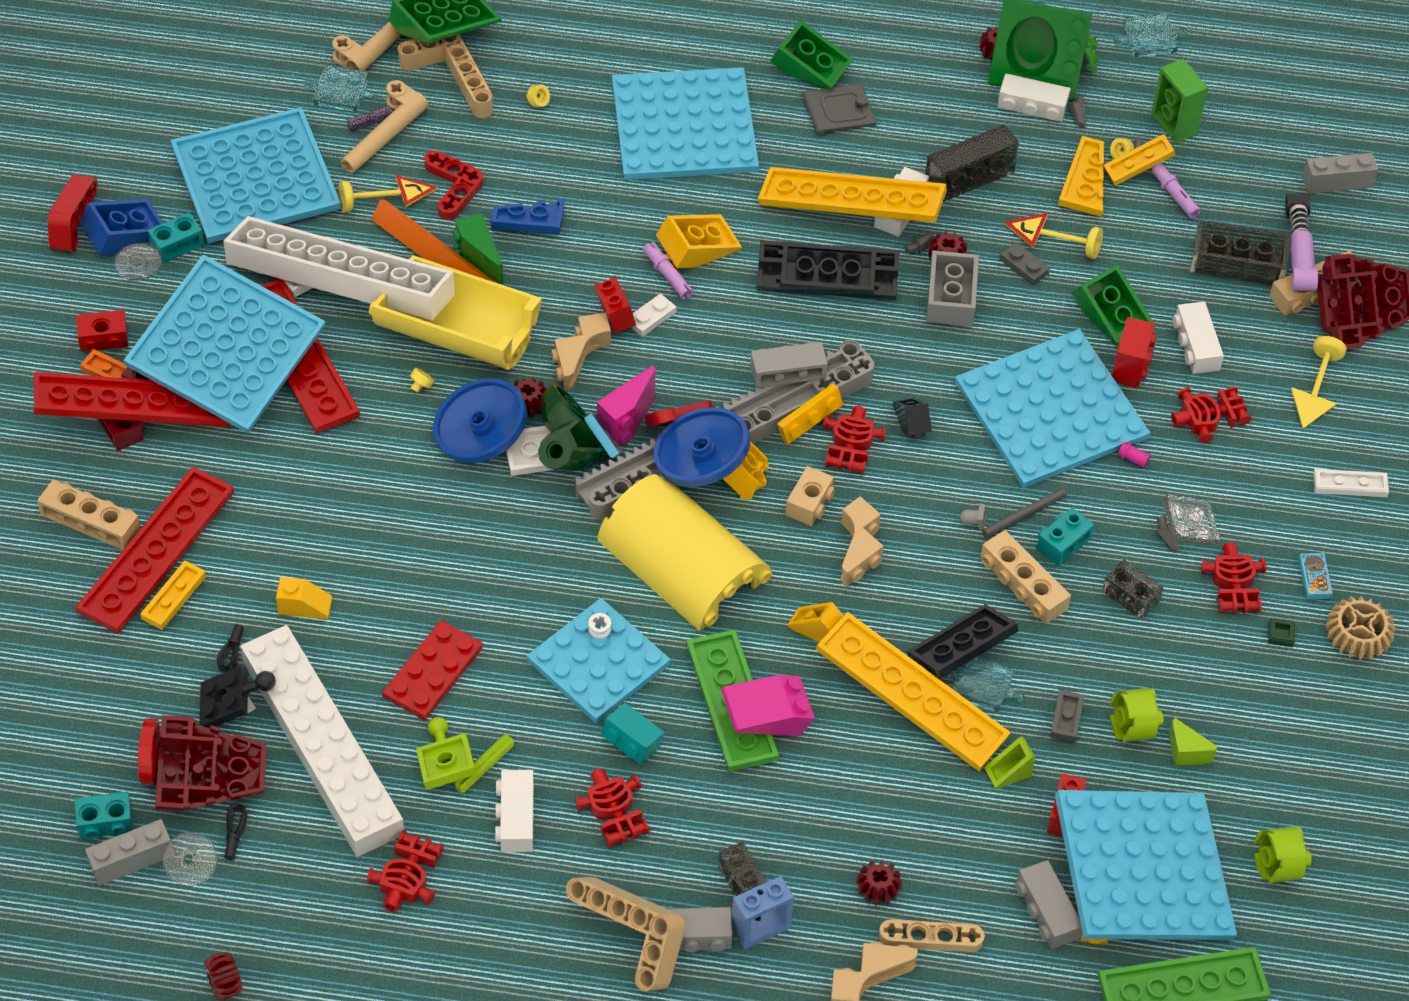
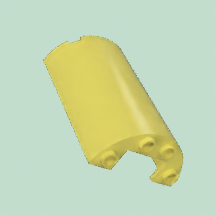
M412 255L409 260L453 271L455 295L433 321L385 308L386 294L383 293L369 307V314L372 315L373 322L378 326L509 370L519 362L530 342L531 336L529 334L532 331V325L536 326L541 298Z
M656 474L647 476L635 483L612 506L615 511L612 512L610 519L604 518L598 533V542L699 631L703 630L706 626H712L718 619L719 603L725 598L732 597L740 586L751 582L750 586L755 589L761 583L765 584L772 576L771 568L767 563L679 487L667 481L663 476L659 477Z

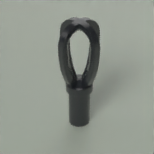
M236 624L234 626L230 639L221 648L217 656L218 670L221 672L230 671L237 666L238 648L244 631L242 625ZM233 649L229 663L224 666L223 663L229 651Z
M233 804L227 810L226 827L228 834L226 836L227 844L224 858L228 860L235 859L237 843L247 822L246 807L241 804ZM240 810L242 812L240 822L235 833H233V815L235 811Z

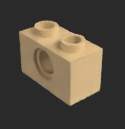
M807 466L786 501L785 516L813 526L815 520L822 517L826 501H831L834 496V476Z

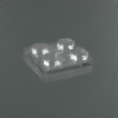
M1167 494L1163 498L1173 539L1214 546L1220 541L1208 500Z

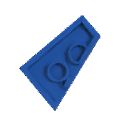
M565 198L557 199V203L546 204L545 201H537L534 206H524L523 204L495 206L491 218V228L560 234Z

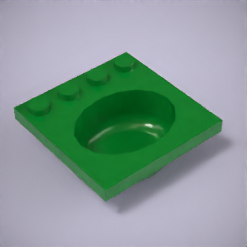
M1003 0L988 83L1002 86L1005 74L1068 87L1070 88L1069 99L1075 100L1092 14L1025 0Z

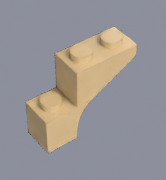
M606 313L578 317V327H575V336L555 339V349L551 350L553 364H558V368H556L557 381L562 382L565 391L573 389L587 355L597 348L611 345V330Z
M861 496L842 509L841 524L852 536V541L842 564L841 583L845 587L853 581H859L865 572L879 566L883 559L884 546L873 537L880 528L881 514Z
M880 942L863 943L860 972L849 968L834 969L831 1001H859L862 994L868 988L913 971L916 965L918 949L907 945L889 946Z

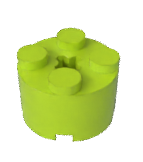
M1153 688L1115 691L1113 693L1110 707L1115 706V714L1110 715V720L1116 738L1122 740V742L1156 738L1158 726L1163 725L1164 719L1162 711L1157 708L1155 690Z
M1300 827L1261 830L1255 837L1254 845H1259V853H1254L1255 863L1263 880L1268 879L1267 883L1299 880L1304 876L1306 866L1311 865L1312 859L1310 852L1305 848L1303 831Z

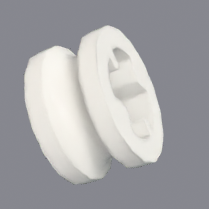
M596 613L589 618L588 629L592 637L603 639L610 634L611 619L609 616L603 613ZM599 623H602L604 628L602 626L601 629L595 628V624L599 626Z

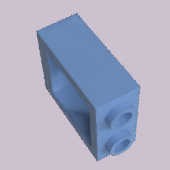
M781 876L733 897L732 932L743 950L791 928L794 896ZM762 891L763 894L758 895L757 892Z

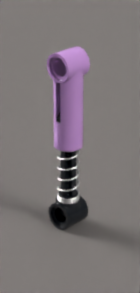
M1286 194L1285 213L1286 216H1290L1292 234L1289 239L1292 261V290L1317 291L1318 269L1315 267L1313 238L1308 226L1310 194Z

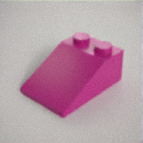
M653 365L597 401V415L619 446L629 443L635 436L644 416L655 399L656 368Z
M775 675L725 686L721 689L735 733L800 736L815 719L800 676Z

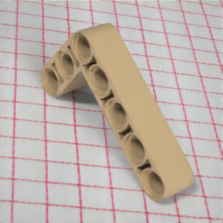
M460 34L430 43L411 39L402 42L398 46L399 65L402 69L411 71L445 61L473 114L478 118H487L492 114V93Z
M595 877L572 878L566 886V893L571 901L646 934L635 976L638 988L642 991L666 989L671 982L685 929L683 918L673 911Z

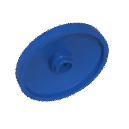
M494 378L472 381L455 390L441 404L433 423L434 438L443 453L455 461L478 463L490 460L509 449L519 438L526 425L527 406L519 390L507 381Z
M716 407L694 410L678 417L677 420L671 422L661 432L654 446V461L660 474L673 484L684 487L708 485L728 476L744 461L750 448V434L744 420L733 411Z

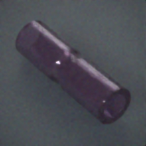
M387 105L369 113L346 120L350 132L368 127L371 124L382 122L392 113V110Z

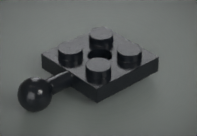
M239 666L201 682L199 725L211 728L212 725L216 727L248 714V694L256 690L265 692L272 690L276 685L275 675L270 671H262L256 676L255 680L248 682V669Z

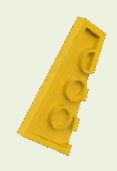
M1082 136L1059 198V206L1102 217L1104 141Z

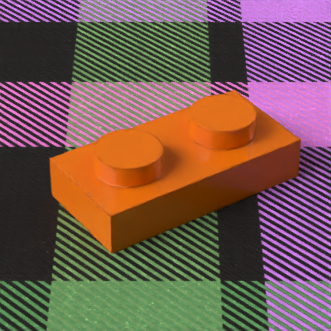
M95 349L80 364L82 372L90 376L122 378L121 374L127 368L124 363Z

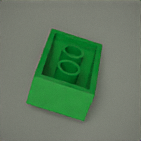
M800 20L779 46L770 61L788 75L831 90L854 59Z
M482 213L456 219V229L452 230L454 241L457 244L453 245L454 251L495 282L503 285V265Z
M1118 264L1071 292L1083 313L1115 346H1118L1127 317L1154 323Z

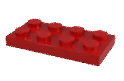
M440 620L383 690V698L426 721L483 649V643Z

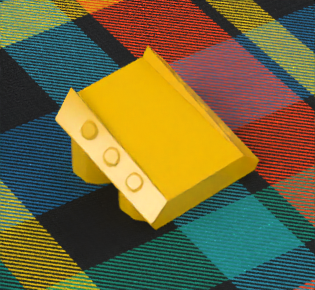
M750 441V448L744 461L731 474L723 478L740 495L739 499H752L757 490L766 486L767 480L763 472L768 470V458Z

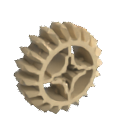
M1352 596L1348 601L1342 599L1339 605L1335 604L1328 615V622L1326 624L1328 639L1333 640V647H1340V654L1343 652L1349 653V659L1356 655L1359 661L1364 656L1371 660L1374 655L1379 657L1382 652H1386L1393 642L1395 632L1393 617L1388 616V609H1381V603L1373 604L1372 598L1368 601H1364L1362 596L1358 600H1355ZM1343 620L1347 623V625H1346L1347 628H1346V629L1344 628V626H1343V624H1342V621H1343ZM1375 627L1377 628V630H1378V632H1379V635H1378V636L1374 633V632H1375V629H1374Z

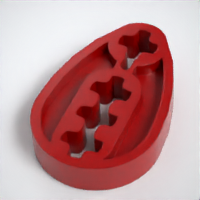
M145 718L142 724L138 748V772L141 785H156L160 744L159 718Z

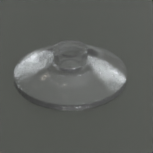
M144 243L131 244L122 248L114 260L117 273L121 277L132 281H140L152 277L158 272L162 263L159 251L153 246Z
M185 832L175 836L167 844L163 854V865L166 873L173 881L184 886H194L205 882L213 874L217 863V854L212 842L204 835L195 832ZM187 854L193 858L190 865L184 862V856Z

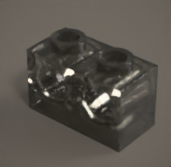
M1124 559L1106 576L1103 592L1110 599L1124 606L1129 613L1143 619L1160 602L1164 587Z
M743 841L719 851L718 867L735 897L767 882ZM758 891L757 894L762 895L763 892Z

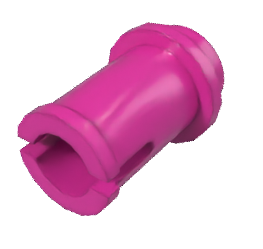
M1124 442L1118 452L1121 459H1127L1144 468L1151 454L1131 446V442Z

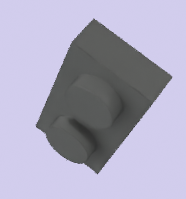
M1017 242L1000 254V261L1033 286L1049 274L1050 268Z
M1059 689L1050 734L1051 738L1076 742L1084 694Z

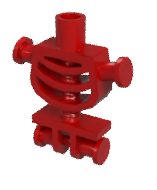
M1186 387L1178 393V397L1183 399L1182 411L1171 414L1172 423L1175 427L1188 424L1193 434H1200L1198 439L1201 443H1207L1213 439L1211 432L1217 429L1221 414H1224L1230 428L1235 427L1236 421L1239 425H1246L1252 418L1251 415L1246 413L1247 407L1245 404H1242L1243 398L1238 396L1237 387H1230L1225 391L1219 389L1216 397L1219 405L1208 394L1200 393L1192 396L1191 389Z
M862 406L853 407L851 416L841 414L838 421L831 419V416L827 415L823 423V429L828 427L834 430L833 441L836 445H829L825 467L828 468V465L837 467V470L841 471L842 466L848 467L849 473L853 470L864 475L868 459V452H865V450L871 447L872 438H882V441H885V426L882 429L873 428V421L865 419L867 411Z
M1226 543L1222 547L1223 555H1217L1214 563L1206 562V559H1202L1201 574H1204V572L1213 573L1214 583L1216 586L1223 588L1218 590L1216 597L1219 613H1223V611L1237 613L1238 608H1242L1243 613H1248V610H1256L1257 613L1261 612V599L1258 598L1259 588H1246L1253 584L1256 571L1266 572L1267 567L1264 558H1259V561L1253 562L1250 555L1238 554L1237 544Z
M600 768L593 771L590 776L594 786L587 789L588 796L581 798L578 795L575 796L577 811H581V808L590 807L591 813L595 818L610 820L601 824V833L605 838L607 846L612 848L615 843H626L627 836H631L634 840L637 839L639 834L644 832L646 835L649 834V827L646 820L642 819L641 809L624 815L632 807V790L642 788L638 777L632 775L631 779L627 782L621 776L609 780L605 769Z
M405 830L401 832L394 850L395 855L406 859H392L388 861L382 873L375 872L373 868H370L368 872L367 884L372 882L380 883V891L387 894L382 904L385 909L397 912L402 900L415 903L419 897L427 905L432 902L436 891L426 889L425 871L417 863L435 868L437 865L436 858H440L444 844L440 843L437 845L431 843L432 840L429 838L421 842L420 835L415 834V836H411Z

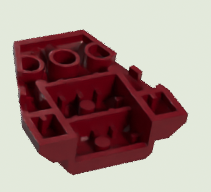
M1353 254L1326 257L1322 266L1323 274L1318 277L1317 293L1321 328L1323 331H1329L1330 337L1341 340L1347 349L1363 346L1366 341L1381 336L1382 332L1393 329L1409 320V270L1389 264L1375 263L1371 259L1357 258Z
M162 715L155 809L185 811L263 794L266 744L238 734H234L233 737L219 732L220 728L213 725L211 728L196 724V719L190 717Z

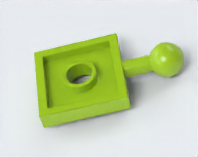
M435 717L428 723V732L435 737L436 742L416 748L426 790L477 775L466 733L446 739L445 734L448 731V723L441 717ZM451 759L447 763H442L445 760Z

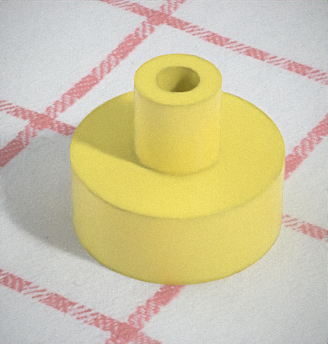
M533 85L529 88L527 100L533 107H544L548 104L550 93L545 85Z
M1117 138L1110 146V153L1114 159L1134 150L1133 143L1126 138Z
M416 367L410 374V377L415 380L411 388L418 393L423 386L430 389L435 382L434 378Z

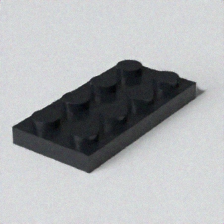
M984 604L908 650V657L935 677L941 679L1017 633L1018 625L1005 615Z

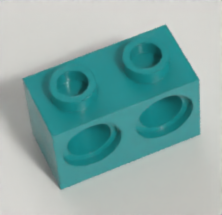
M190 212L147 230L150 246L162 263L204 246L202 230Z
M128 791L75 798L76 826L80 839H96L107 835L119 836L133 830L132 804ZM89 818H95L94 820L86 821Z

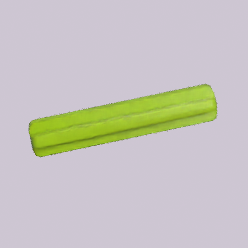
M507 734L500 737L474 762L477 775L454 781L455 789L460 793L466 792L514 746V740Z

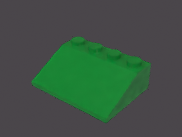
M392 0L389 22L400 34L427 43L496 24L502 20L485 0Z

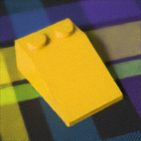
M721 214L667 216L656 234L676 268H695L742 249L741 244Z

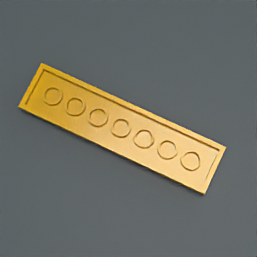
M770 167L760 191L758 202L759 205L936 223L947 188L946 184Z
M849 612L817 644L816 651L977 771H980L1010 736V731Z

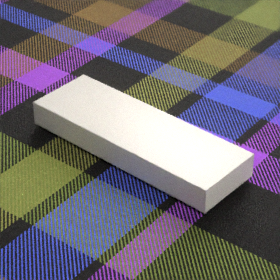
M1314 469L1313 472L1314 493L1388 497L1389 494L1387 473Z

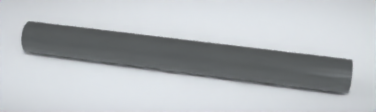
M1060 488L982 529L984 537L988 538L1066 497V490Z

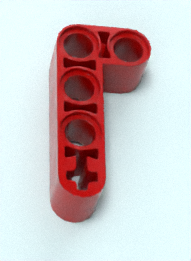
M73 174L48 215L50 249L68 252L76 251L78 245L77 226L81 221L87 204L91 203L96 196L98 188L97 177Z

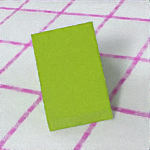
M1174 718L1168 734L1174 765L1211 764L1218 747Z
M1020 736L984 768L994 787L999 789L1031 777L1035 756L1024 737Z

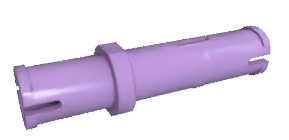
M1163 163L1153 166L1151 173L1159 180L1161 188L1169 192L1190 219L1199 216L1200 207L1196 205L1188 193L1180 186L1178 178L1175 175H1171Z
M651 242V245L647 244L643 252L653 262L655 270L662 273L682 300H685L686 297L687 299L691 297L694 290L670 263L671 259L668 255H664L655 242Z

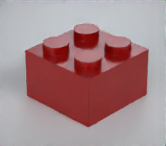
M1127 317L1112 373L1116 383L1139 388L1141 379L1146 380L1148 366L1151 363L1154 352L1152 348L1155 346L1158 335L1153 333L1155 323Z

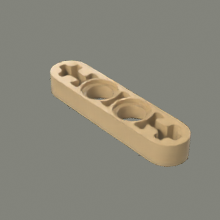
M890 919L884 921L879 929V940L884 945H907L911 948L926 950L976 952L983 946L985 937L984 931L979 926L973 924ZM889 929L893 930L894 937H889ZM903 930H907V931H906V937H905L906 939H903V938H902V937H903ZM914 930H921L926 937L922 940H915L910 933ZM945 931L952 935V940L943 942L937 935ZM958 933H961L960 942H956ZM970 934L974 935L975 942H970L968 938Z

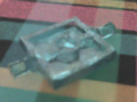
M1167 13L1125 18L1126 35L1114 36V44L1127 43L1133 51L1134 58L1177 53L1178 45L1175 37H1186L1188 31L1186 27L1174 29L1170 24Z
M325 64L323 73L318 80L305 78L303 84L304 87L316 89L313 98L314 105L357 112L364 98L375 100L379 98V91L366 89L369 74L365 71Z
M979 657L972 659L967 664L945 676L953 679L952 689L970 703L997 713L1001 704L1007 698L1022 703L1025 692L1010 688L1014 669Z

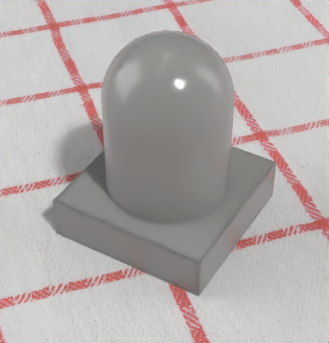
M979 504V510H964L961 512L960 520L962 523L978 525L979 531L985 528L987 519L985 504Z

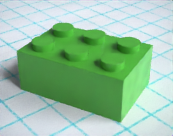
M1184 59L1160 68L1151 111L1152 116L1175 143L1198 134L1208 92L1206 83L1198 77L1193 67L1189 66Z

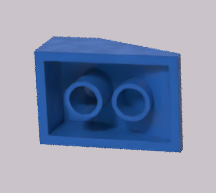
M148 199L91 202L87 204L80 221V225L99 255L120 254L149 241L147 230L163 224V221Z

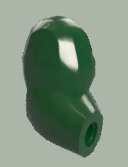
M553 382L544 391L541 399L545 426L551 433L540 443L538 449L539 460L545 467L558 471L572 472L588 469L599 460L604 452V447L585 422L584 418L588 416L567 391Z

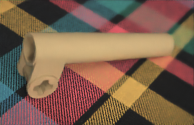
M388 22L362 46L347 36H337L332 43L335 49L332 56L333 61L349 70L353 75L358 76L399 39L402 34Z
M394 80L389 82L386 87L388 94L386 103L394 111L341 159L340 162L344 170L353 174L427 109L428 102L421 93L414 91L402 81Z

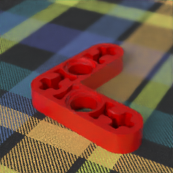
M430 151L424 156L425 169L436 176L454 183L438 203L440 218L453 220L482 188L483 173L479 169L440 151ZM451 168H457L460 170L457 173L448 172V170ZM459 191L467 193L463 197H458L455 195V193Z
M708 400L650 413L644 416L647 428L673 422L678 417L694 410L712 407V402Z

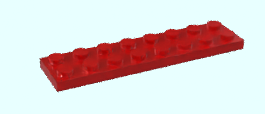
M283 279L262 285V287L298 306ZM316 338L286 382L317 434L360 417V410L318 338Z
M34 372L33 402L35 415L231 427L232 425L152 380Z
M192 467L75 607L76 612L119 634L234 494V487Z

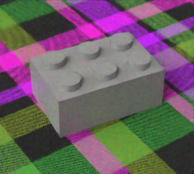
M932 250L926 322L973 326L979 255Z

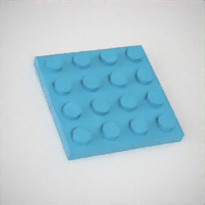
M602 598L527 655V662L595 724L671 665V659ZM596 613L606 614L611 619V632L603 639L594 638L589 633V618ZM599 623V626L595 624V628L601 629V626L604 628L602 623Z

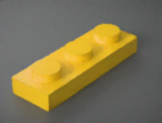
M1163 134L1106 163L1104 169L1114 186L1175 156V151Z
M832 383L778 422L777 426L782 441L789 445L826 418L827 415H830L844 405L839 388Z
M184 561L141 612V620L163 630L206 578V571Z

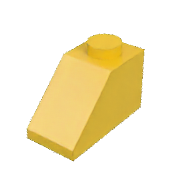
M280 577L276 595L278 615L329 619L332 595L306 579Z
M833 602L798 607L787 626L804 636L820 642L844 615Z

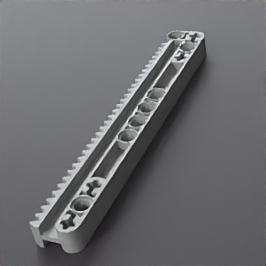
M846 340L841 343L838 352L832 353L829 350L827 351L826 379L763 387V389L755 387V393L748 390L747 397L740 394L739 401L732 398L731 405L724 402L723 408L735 412L744 420L750 434V440L754 444L778 432V422L832 383L839 388L842 399L869 386L873 381L874 361L858 342ZM650 439V446L642 443L641 450L634 447L633 454L626 451L625 458L618 455L617 462L611 459L608 460V467L600 464V471L592 468V475L584 472L583 479L578 476L575 477L576 497L578 500L583 499L589 507L590 515L594 519L603 520L605 517H610L612 512L615 511L612 508L615 502L638 481L654 474L659 477L662 476L654 461L655 440Z

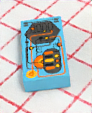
M591 413L584 418L611 458H615L623 453L596 413Z
M1300 554L1298 559L1306 598L1331 599L1333 592L1325 554Z

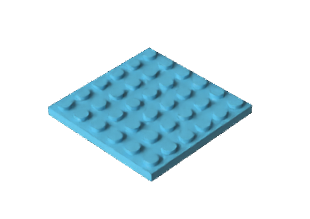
M744 67L612 75L624 180L759 172Z
M302 107L171 140L172 149L208 244L226 239L247 216L282 225L341 209V202Z
M203 254L125 357L124 365L242 431L249 433L324 329L326 321Z
M1080 329L955 376V384L1022 488L1119 451L1124 442H1131L1134 445L1150 438V431Z
M1058 790L1056 792L1055 799L1084 939L1234 940L1237 932L1204 793Z

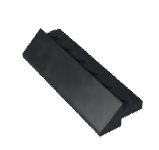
M760 240L757 290L896 300L900 250Z

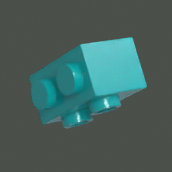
M1072 507L1066 513H1060L1049 527L1045 526L1040 530L1037 536V550L1057 566H1060L1091 540L1094 524Z
M623 703L605 719L601 736L641 765L659 749L665 732L632 707Z

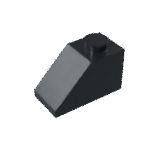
M918 398L893 402V407L903 433L910 435L911 438L924 437L926 432L932 431L927 402Z

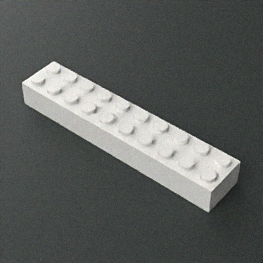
M249 216L224 240L226 264L367 303L376 301L383 293L386 294L385 308L432 321L455 295L453 271Z
M285 625L240 645L243 663L253 680L262 671H270L275 675V687L270 691L260 690L356 857L399 838L404 830L403 818L289 627Z

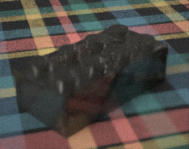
M1005 124L992 128L987 132L972 136L965 141L955 143L948 148L928 155L925 175L929 176V182L946 184L947 191L943 200L945 202L1014 173L1019 141Z
M1199 219L1194 236L1190 272L1273 285V282L1285 277L1291 234Z

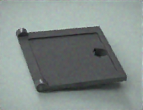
M861 84L832 87L831 90L824 88L802 92L818 136L824 135L825 132L874 126L877 123Z

